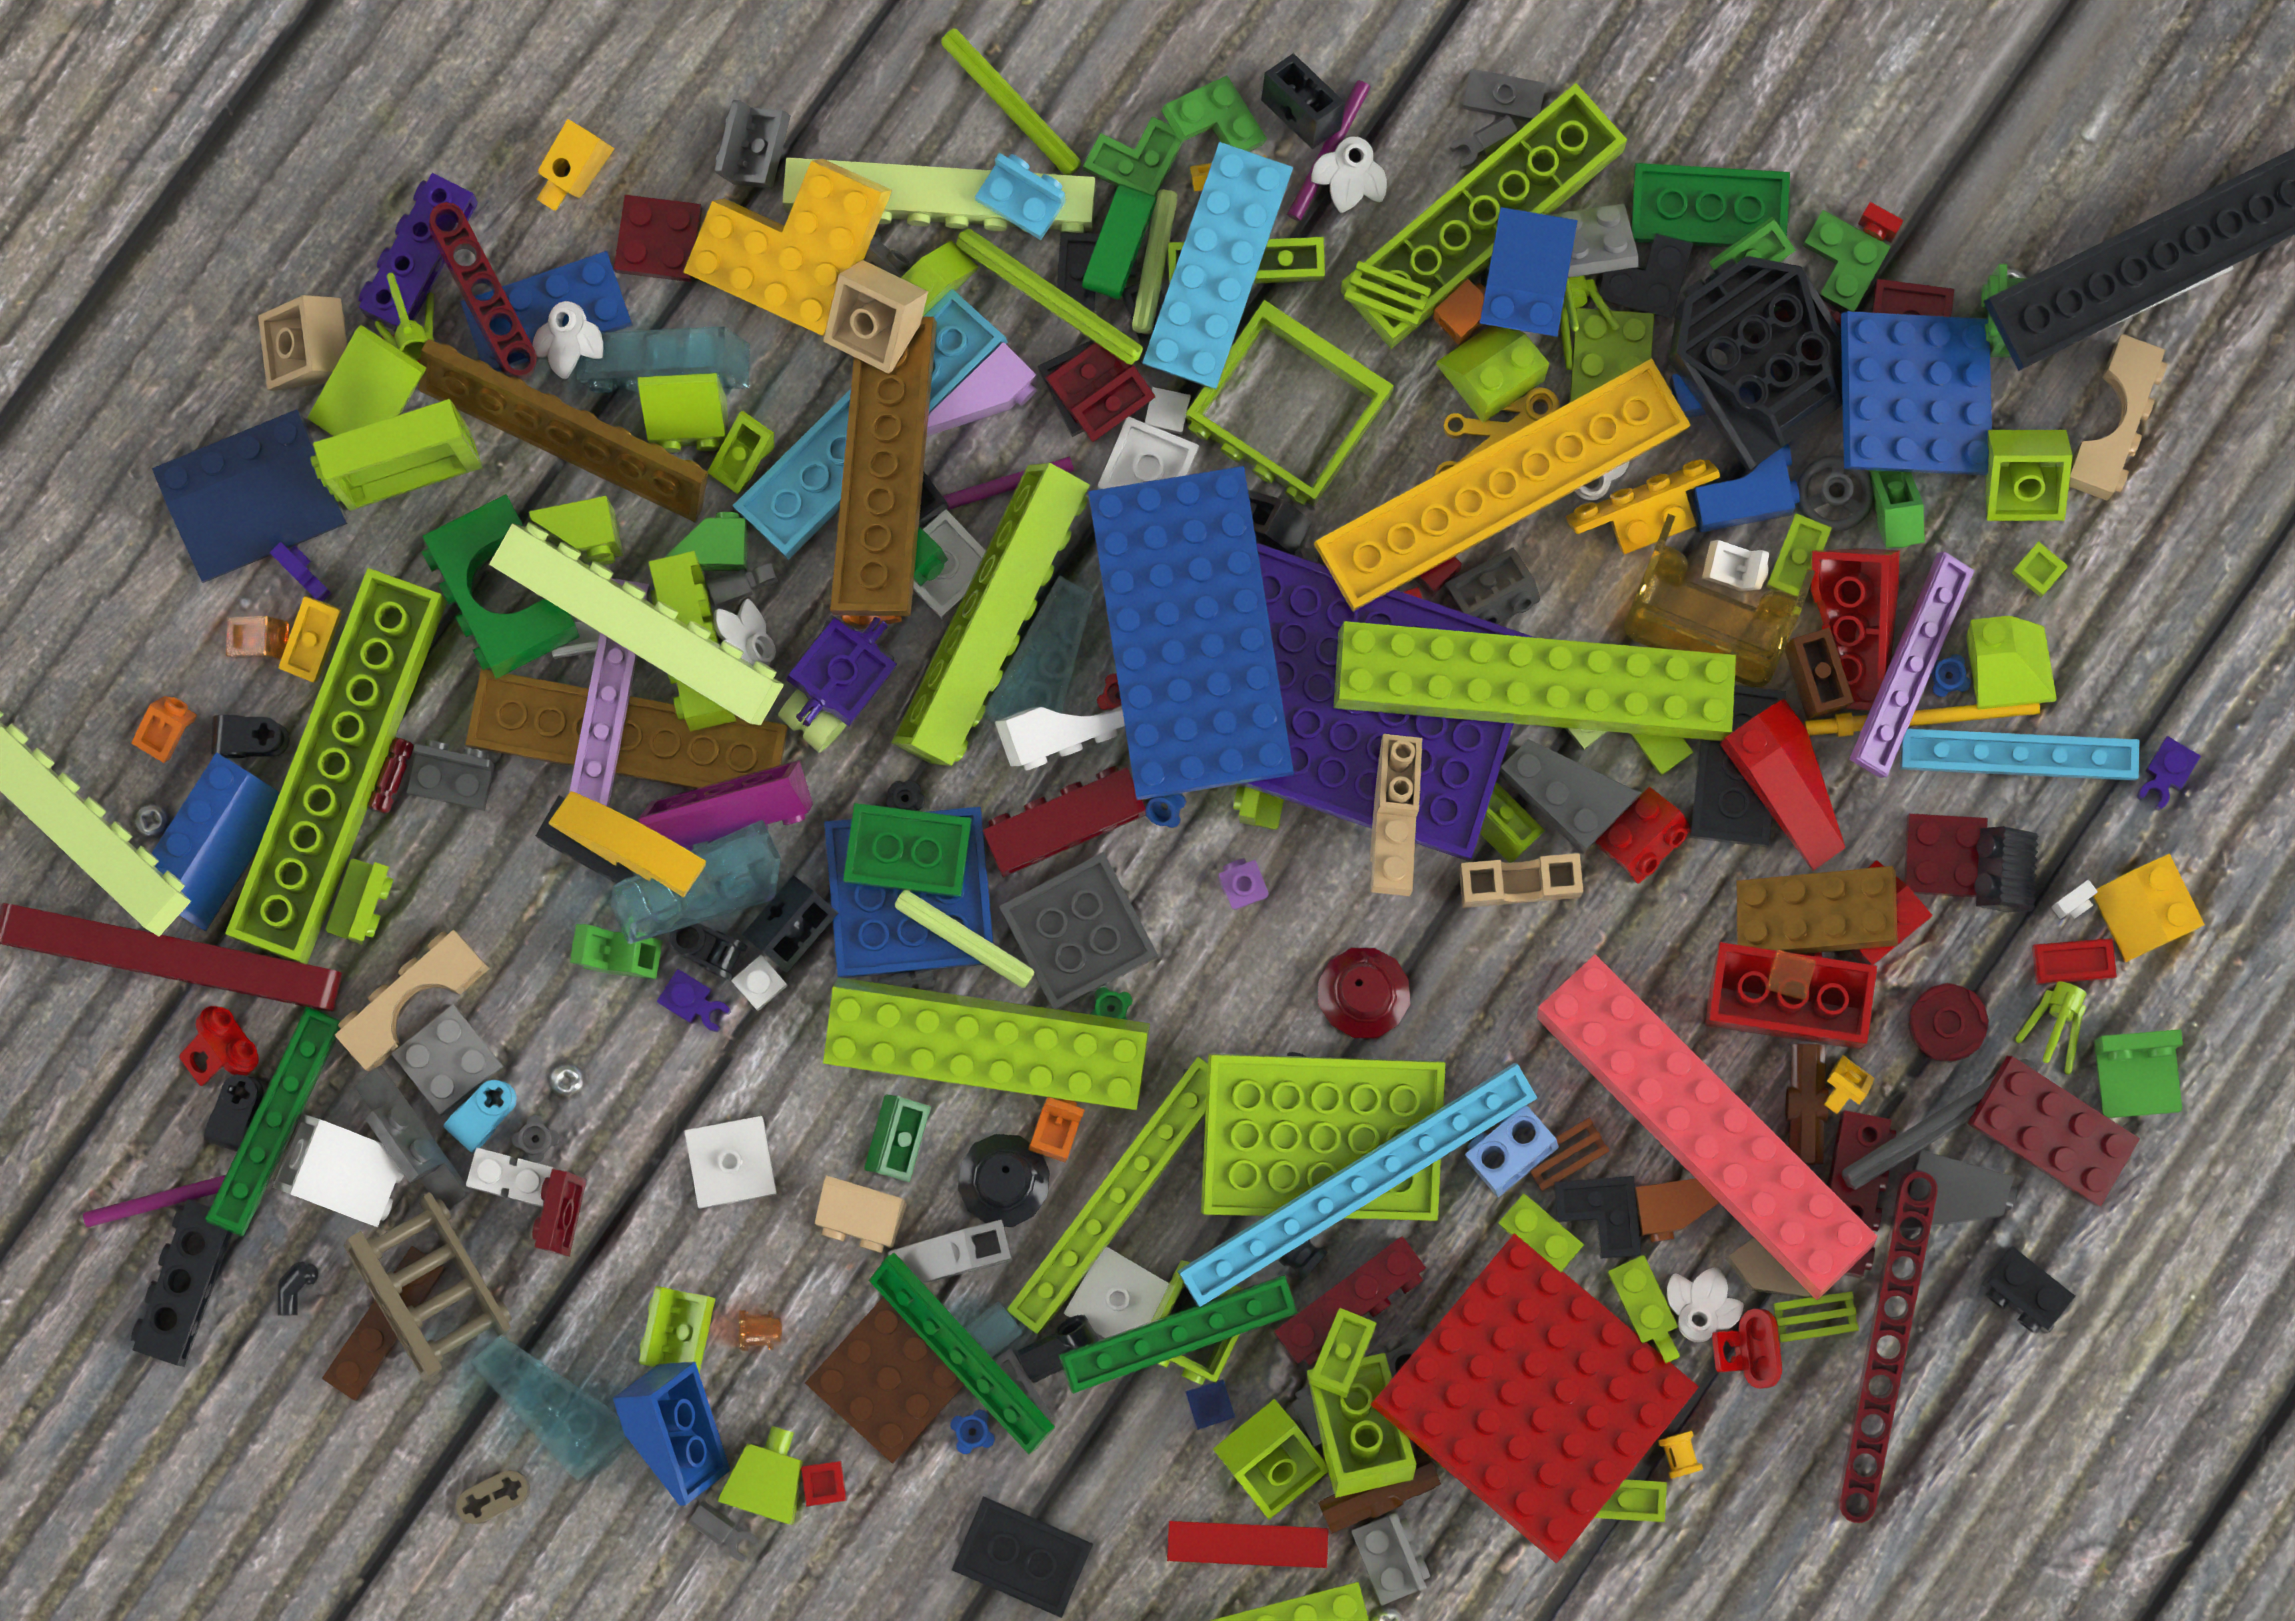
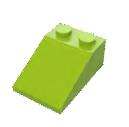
M717 373L638 377V389L649 443L662 446L668 453L680 452L681 447L696 446V449L699 451H715L720 449V445L723 444L728 434L727 397Z
M1385 1353L1363 1357L1347 1398L1309 1384L1324 1457L1335 1498L1410 1481L1414 1478L1416 1461L1409 1437L1370 1405L1392 1379ZM1314 1369L1307 1370L1308 1380H1310Z

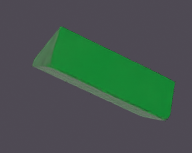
M886 1094L883 1098L864 1166L865 1171L910 1182L931 1106L900 1096Z

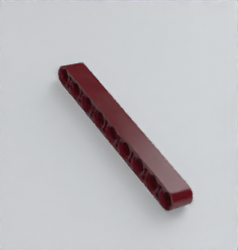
M2 903L0 909V944L334 1012L342 972L166 935L157 936L151 932L13 904Z
M1922 1170L1906 1172L1899 1182L1838 1491V1507L1842 1515L1853 1523L1868 1521L1876 1510L1935 1210L1938 1186L1935 1179ZM1924 1178L1927 1180L1929 1191L1924 1198L1913 1199L1909 1196L1908 1185L1913 1179ZM1908 1217L1918 1218L1921 1223L1920 1233L1912 1239L1905 1238L1900 1233L1901 1222ZM1902 1256L1911 1258L1913 1261L1912 1273L1904 1278L1896 1277L1892 1272L1894 1261ZM1892 1296H1900L1906 1302L1904 1312L1897 1317L1888 1316L1884 1310L1886 1301ZM1886 1335L1894 1336L1898 1341L1896 1352L1890 1356H1882L1877 1352L1878 1340ZM1885 1375L1890 1379V1388L1885 1394L1874 1395L1870 1392L1869 1383L1874 1376ZM1876 1414L1882 1418L1883 1425L1878 1433L1866 1434L1862 1431L1861 1423L1867 1415ZM1870 1454L1874 1457L1875 1465L1870 1472L1860 1474L1854 1470L1853 1463L1858 1455ZM1854 1493H1861L1867 1497L1866 1508L1859 1513H1852L1846 1509V1500Z

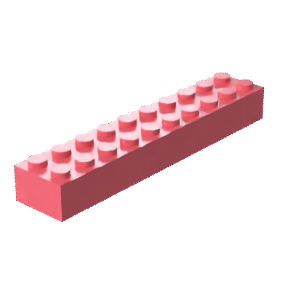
M1596 954L1538 1006L1537 1019L1816 1300L1874 1247L1878 1236Z

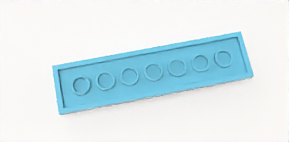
M953 289L924 316L934 317L937 322L929 414L1003 342L1005 344L1008 343L1006 337ZM851 389L732 505L787 560L840 509Z

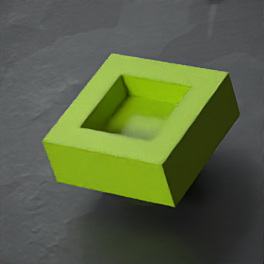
M2038 541L2011 573L2042 598L2067 569L2068 565Z

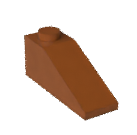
M1696 1178L1635 1187L1640 1237L1650 1236L1651 1243L1673 1240L1674 1232L1682 1230L1719 1204Z

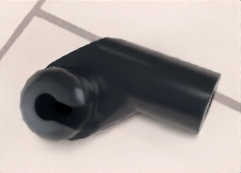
M303 1261L295 1263L280 1278L278 1283V1316L298 1315V1292L305 1284H314L318 1279V1269L314 1264H305Z

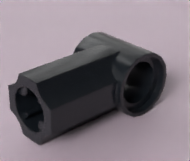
M1075 1315L1059 1324L1055 1329V1333L1018 1350V1355L1027 1376L1033 1383H1036L1063 1370L1059 1354L1096 1342L1099 1339L1085 1315Z

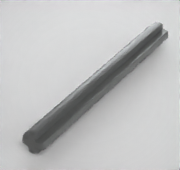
M2020 1060L2021 1062H2023L2024 1064L2038 1072L2035 1064L2031 1060ZM1994 1077L1846 1167L1841 1175L1847 1187L1854 1190L1860 1188L1970 1120Z

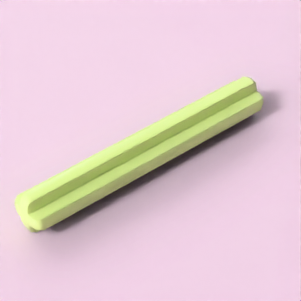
M1161 189L1156 195L1157 201L1153 211L1132 321V329L1136 333L1150 334L1153 331L1168 252V242L1170 241L1177 204V193L1171 190Z
M904 890L895 902L897 910L1019 987L1025 988L1034 975L1032 968L915 894Z

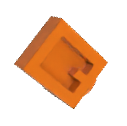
M163 696L149 705L131 744L165 763L170 760L185 728L194 723L197 715L190 711L187 704L182 700Z

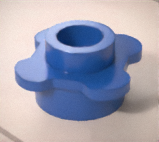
M1953 654L1950 658L1942 661L1936 660L1931 672L1934 681L1932 690L1936 696L1945 697L1948 692L1956 690L1965 692L1969 689L1971 681L1966 677L1965 659L1961 655ZM1947 672H1950L1952 674L1951 679H1947L1945 677V674Z
M1181 793L1150 798L1145 806L1146 817L1158 826L1174 828L1181 821L1179 813L1181 808L1186 805V799ZM1162 804H1166L1168 809H1165Z
M978 1409L973 1415L966 1417L955 1416L951 1420L950 1427L956 1432L958 1438L956 1448L960 1453L969 1454L974 1448L981 1446L989 1448L993 1445L995 1436L989 1432L987 1425L989 1416L984 1410ZM970 1428L976 1429V1434L974 1436H971L969 1434Z

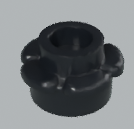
M912 780L894 782L888 789L887 807L912 811L921 810L925 803V797L920 792V785ZM903 795H907L909 797V800L907 802H903L901 800Z

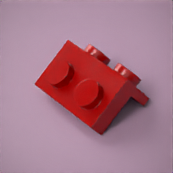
M1649 786L1595 843L1600 850L1623 867L1633 881L1639 884L1656 871L1660 862L1674 848L1679 847L1684 842L1691 826L1677 807Z

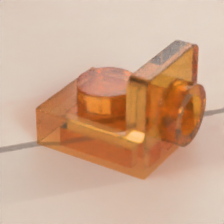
M269 616L228 618L226 656L235 659L269 657L281 660L290 636L289 623Z

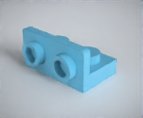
M998 153L995 158V166L977 192L975 201L1039 240H1042L1066 203L1065 192L1061 190L1062 184L1049 175L1043 174L1042 177H1039L1029 171V164L1016 155L1010 154L1009 157Z

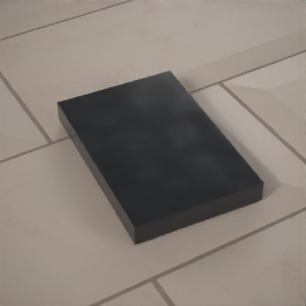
M983 1496L952 1571L1062 1618L1093 1543Z

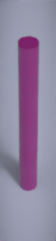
M1357 80L1345 103L1341 130L1325 141L1314 164L1322 155L1335 152L1338 144L1345 138L1371 88L1370 85ZM1314 164L1287 213L1289 217L1296 221L1302 220L1320 185L1311 181Z
M1070 456L1049 462L1068 473L1074 471ZM1025 470L943 495L949 505L947 510L1015 490Z
M226 1175L83 1212L84 1223L88 1228L186 1202L187 1199L194 1200L216 1194Z

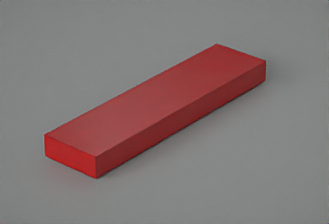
M1169 1521L1167 1561L1327 1568L1329 1528Z

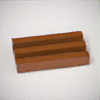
M1590 1117L1555 1138L1558 1145L1585 1129L1589 1133L1588 1137L1530 1170V1174L1541 1192L1553 1186L1554 1182H1560L1610 1152ZM1595 1143L1598 1148L1597 1150L1544 1181L1541 1176L1543 1172L1590 1144Z

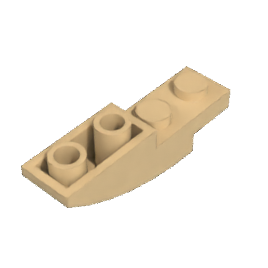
M1383 734L1370 850V861L1372 862L1371 892L1410 896L1413 891L1416 816L1419 812L1422 738Z

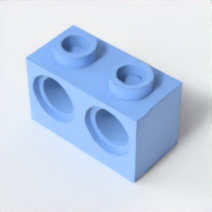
M1527 1105L1498 1122L1499 1126L1489 1135L1483 1132L1475 1137L1467 1146L1469 1151L1465 1156L1468 1164L1498 1198L1559 1148L1557 1139ZM1528 1127L1535 1131L1533 1140L1525 1144L1515 1141L1514 1135L1516 1131L1520 1128ZM1497 1152L1505 1157V1161L1499 1168L1490 1169L1483 1164L1485 1157L1490 1153Z

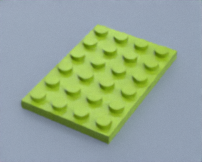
M1208 1054L1201 1213L1204 1215H1269L1444 1106L1446 1063L1443 1061ZM1441 1158L1345 1218L1438 1221Z

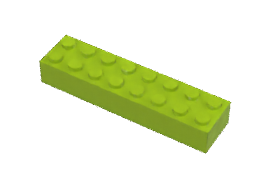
M1575 83L1364 263L1431 288V293L1417 325L1418 327L1434 314V309L1467 279L1470 281L1474 280L1490 266L1501 207L1550 215L1624 152L1627 139L1580 86ZM1355 270L1342 280L1341 293L1343 296L1349 287ZM1362 274V279L1414 299H1420L1418 295ZM1359 287L1356 289V293L1414 314V308ZM1350 302L1391 349L1417 328Z
M1051 463L1027 466L972 577L967 591L961 599L891 741L892 744L930 764L952 766L954 761L958 762L963 757L968 747V741L965 740L971 726H977L984 715L986 706L983 705V702L988 692L994 691L1002 678L1003 671L1000 670V667L1006 655L1011 656L1019 643L1020 636L1017 633L1023 620L1028 621L1033 615L1037 606V600L1034 598L1040 586H1045L1054 572V565L1051 563L1057 551H1062L1069 542L1072 534L1069 527L1074 517H1078L1088 503L1089 496L1086 495L1090 484Z
M838 977L832 988L823 1064L1137 1110L1150 1023Z

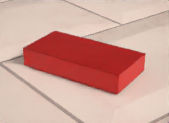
M2113 938L2034 944L2032 946L2036 985L2055 984L2059 981L2068 983L2117 978Z

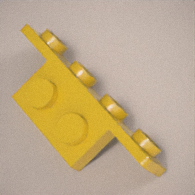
M1697 459L1683 465L1679 471L1669 475L1658 474L1652 476L1644 485L1634 489L1623 488L1612 493L1609 499L1599 503L1590 502L1575 508L1574 513L1566 516L1567 523L1576 534H1580L1611 521L1619 548L1625 555L1695 527L1696 523L1685 491L1720 478L1719 470L1710 460Z

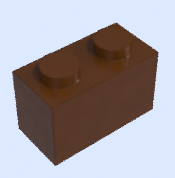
M1830 627L1792 638L1783 646L1807 720L1844 710L1854 702Z

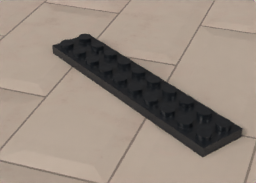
M2295 148L1984 300L1983 302L2018 371L2295 235Z

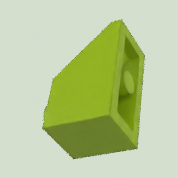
M951 240L923 256L901 278L928 291L922 316L924 317L951 289L956 291L979 267Z

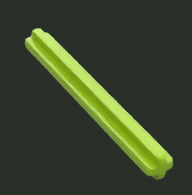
M953 28L948 31L941 39L942 46L1064 175L1074 174L1081 166V160L957 29Z

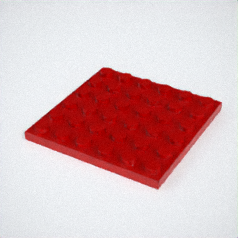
M1514 1233L1370 1405L1551 1560L1557 1563L1699 1386L1671 1362L1665 1364L1658 1351L1647 1342L1642 1344L1638 1334L1566 1273L1556 1269Z

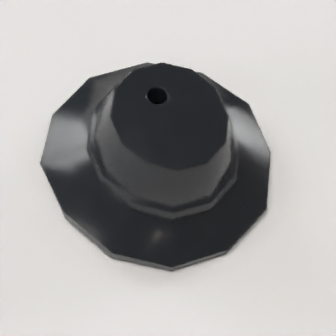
M994 1134L975 1142L960 1165L958 1191L967 1211L984 1223L1002 1220L1004 1227L1012 1228L1034 1217L1048 1197L1050 1171L1043 1155L1028 1150L1030 1142L1020 1135ZM1008 1168L1009 1172L1003 1173L1002 1169Z

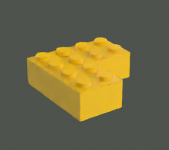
M823 158L812 160L785 226L725 198L712 201L684 273L824 336L838 276L843 271L864 260L892 190Z

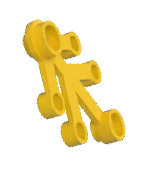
M1542 387L1530 390L1524 397L1519 398L1503 409V411L1519 413L1509 422L1487 420L1483 423L1480 419L1465 418L1459 413L1448 415L1443 425L1444 432L1448 437L1457 439L1467 434L1489 438L1460 461L1441 463L1435 471V476L1559 409L1560 403L1555 393ZM1536 402H1543L1547 406V411L1543 414H1538L1533 410V405ZM1451 420H1458L1462 423L1463 428L1458 432H1453L1449 429L1448 423Z

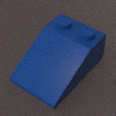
M1500 208L1480 319L1481 324L1558 336L1578 220Z
M696 1362L658 1364L613 1397L616 1412L625 1436L679 1506L689 1504L731 1471Z

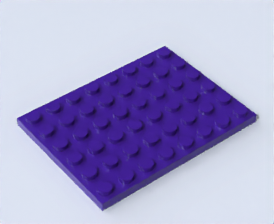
M1257 543L1294 775L1240 783V785L1372 829L1377 771L1383 734L1422 738L1419 812L1416 816L1415 843L1470 861L1514 723L1334 708L1338 631L1344 621L1521 637L1533 636L1397 590H1392L1352 612L1327 566Z

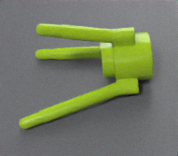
M388 273V283L401 323L397 326L394 337L381 321H376L375 327L385 341L418 361L421 359V349L428 338L434 341V294L432 292L427 294L425 325L423 328L416 321L409 320L393 273Z
M1584 275L1567 279L1560 319L1563 353L1567 370L1573 369L1569 321L1572 331H1578L1579 325L1576 309L1587 303V296H1591L1612 329L1617 330L1619 328L1618 322L1598 293L1594 280H1585Z
M2061 981L2057 982L2054 991H2045L2041 1003L2024 1024L2015 1041L2021 1043L2047 1008L2051 1007L2049 1013L2056 1017L2057 1020L2042 1061L2044 1063L2050 1062L2065 1022L2072 1021L2064 1073L2070 1075L2075 1060L2081 1021L2087 1008L2083 1005L2087 993L2075 985Z

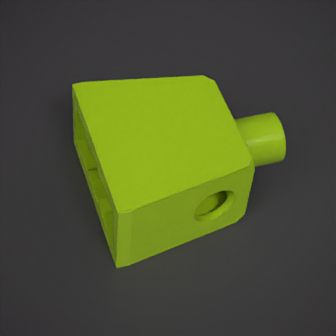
M771 1426L764 1448L747 1443L719 1496L718 1502L793 1525L802 1475L801 1467L803 1466L802 1460L787 1456L794 1432Z

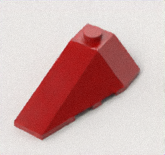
M1855 548L1812 551L1811 592L1821 615L1822 629L1830 627L1854 701L1846 709H1871L1891 663L1899 590L1900 550Z
M1784 698L1753 717L1720 743L1726 754L1812 871L1846 848L1808 731Z

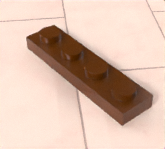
M411 1246L393 1273L421 1259L426 1254ZM440 1265L402 1287V1292L399 1295L406 1307L412 1305L415 1308L425 1301L446 1270L444 1266ZM374 1300L322 1377L324 1381L354 1401L358 1400L398 1341V1337L376 1300Z

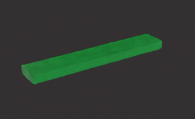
M306 1006L205 1218L206 1222L239 1236H244L337 1040L335 1034L341 1030L338 1026L341 1020Z
M895 1253L886 1257L871 1276L869 1282L1029 1455L1038 1449L1054 1430L1055 1426Z
M1281 1275L1213 1299L1201 1307L1197 1305L1059 1354V1358L1070 1391L1074 1394L1292 1316L1298 1312L1286 1277Z

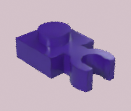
M280 542L269 552L316 600L323 602L332 594L306 568L311 561L295 545L289 550Z
M2166 736L2145 770L2154 776V779L2145 783L2139 789L2137 798L2142 800L2149 790H2155L2160 796L2155 809L2159 811L2164 808L2170 799L2169 787L2171 786L2180 791L2201 758V755Z
M679 969L676 970L656 1001L690 1024L696 1015L701 1016L703 1024L713 1032H719L720 1027L711 1022V1013L715 1010H721L727 1015L731 1013L730 1008L725 1003L707 1001L712 990Z

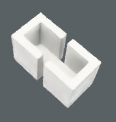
M476 1147L466 1186L473 1190L504 1198L507 1197V1189H510L509 1198L543 1208L544 1201L541 1199L542 1185L545 1178L550 1177L551 1170L555 1168L519 1158L517 1161L511 1156Z

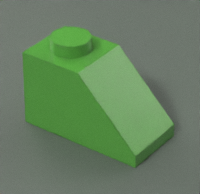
M1868 470L1873 486V502L1877 524L1886 549L1893 547L1905 548L1913 544L1925 543L1924 504L1912 473Z
M734 512L716 513V518H705L666 557L695 551L702 571H740L744 569L747 572L748 524L746 519L739 518V514Z

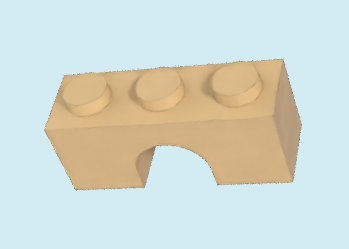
M1580 853L1540 856L1536 860L1504 863L1501 860L1461 863L1459 868L1463 908L1580 898L1583 894Z

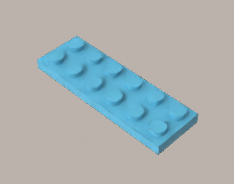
M1219 142L1143 359V365L1215 390L1217 389L1293 167Z

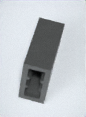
M1923 1150L1915 1155L1912 1170L1927 1172L1935 1179L1938 1186L1931 1227L1997 1218L2004 1215L2005 1209L2011 1211L2017 1194V1188L2012 1187L2014 1176ZM1915 1178L1908 1185V1194L1913 1199L1924 1198L1929 1191L1928 1182L1924 1178ZM1915 1217L1904 1219L1900 1225V1231L1921 1229V1223Z

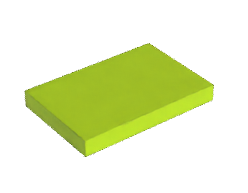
M360 325L349 341L307 419L331 435L336 436L401 415L427 368Z

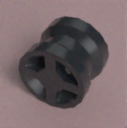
M1309 1239L1283 1255L1279 1262L1283 1266L1292 1267L1296 1271V1277L1303 1282L1328 1252L1322 1247L1316 1248Z

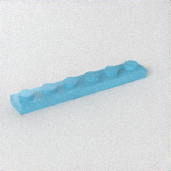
M1907 729L1901 743L1900 770L2136 781L2139 777V739Z

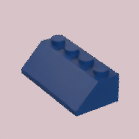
M217 752L151 853L159 860L155 867L163 875L168 870L185 885L181 892L191 902L179 915L204 931H207L255 856L280 794L279 791Z

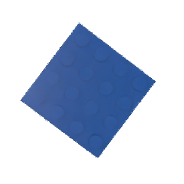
M1851 311L1841 314L1844 469L1967 475L1988 474V430H1992L1990 342L1986 341L1985 324H1988V319Z
M981 806L928 811V813L972 819L962 897L910 892L994 944ZM852 819L824 821L831 906L838 912L833 919L838 977L852 978L915 972V970L923 969L935 970L984 965L897 910L895 902L904 890L844 883L843 878Z

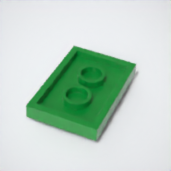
M854 803L843 881L844 883L961 898L972 819Z

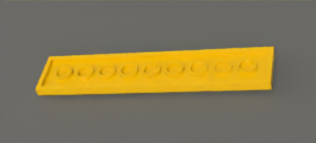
M1651 358L1316 540L1314 545L1353 612L1687 430L1691 425Z

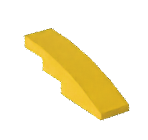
M570 791L549 821V825L616 866L619 862L649 882L653 878L682 897H685L706 866L704 859L674 841L601 803L573 791Z

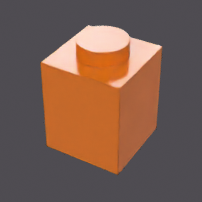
M1469 279L1435 308L1433 319L1459 346L1483 325L1480 323L1486 288L1481 283L1474 285Z

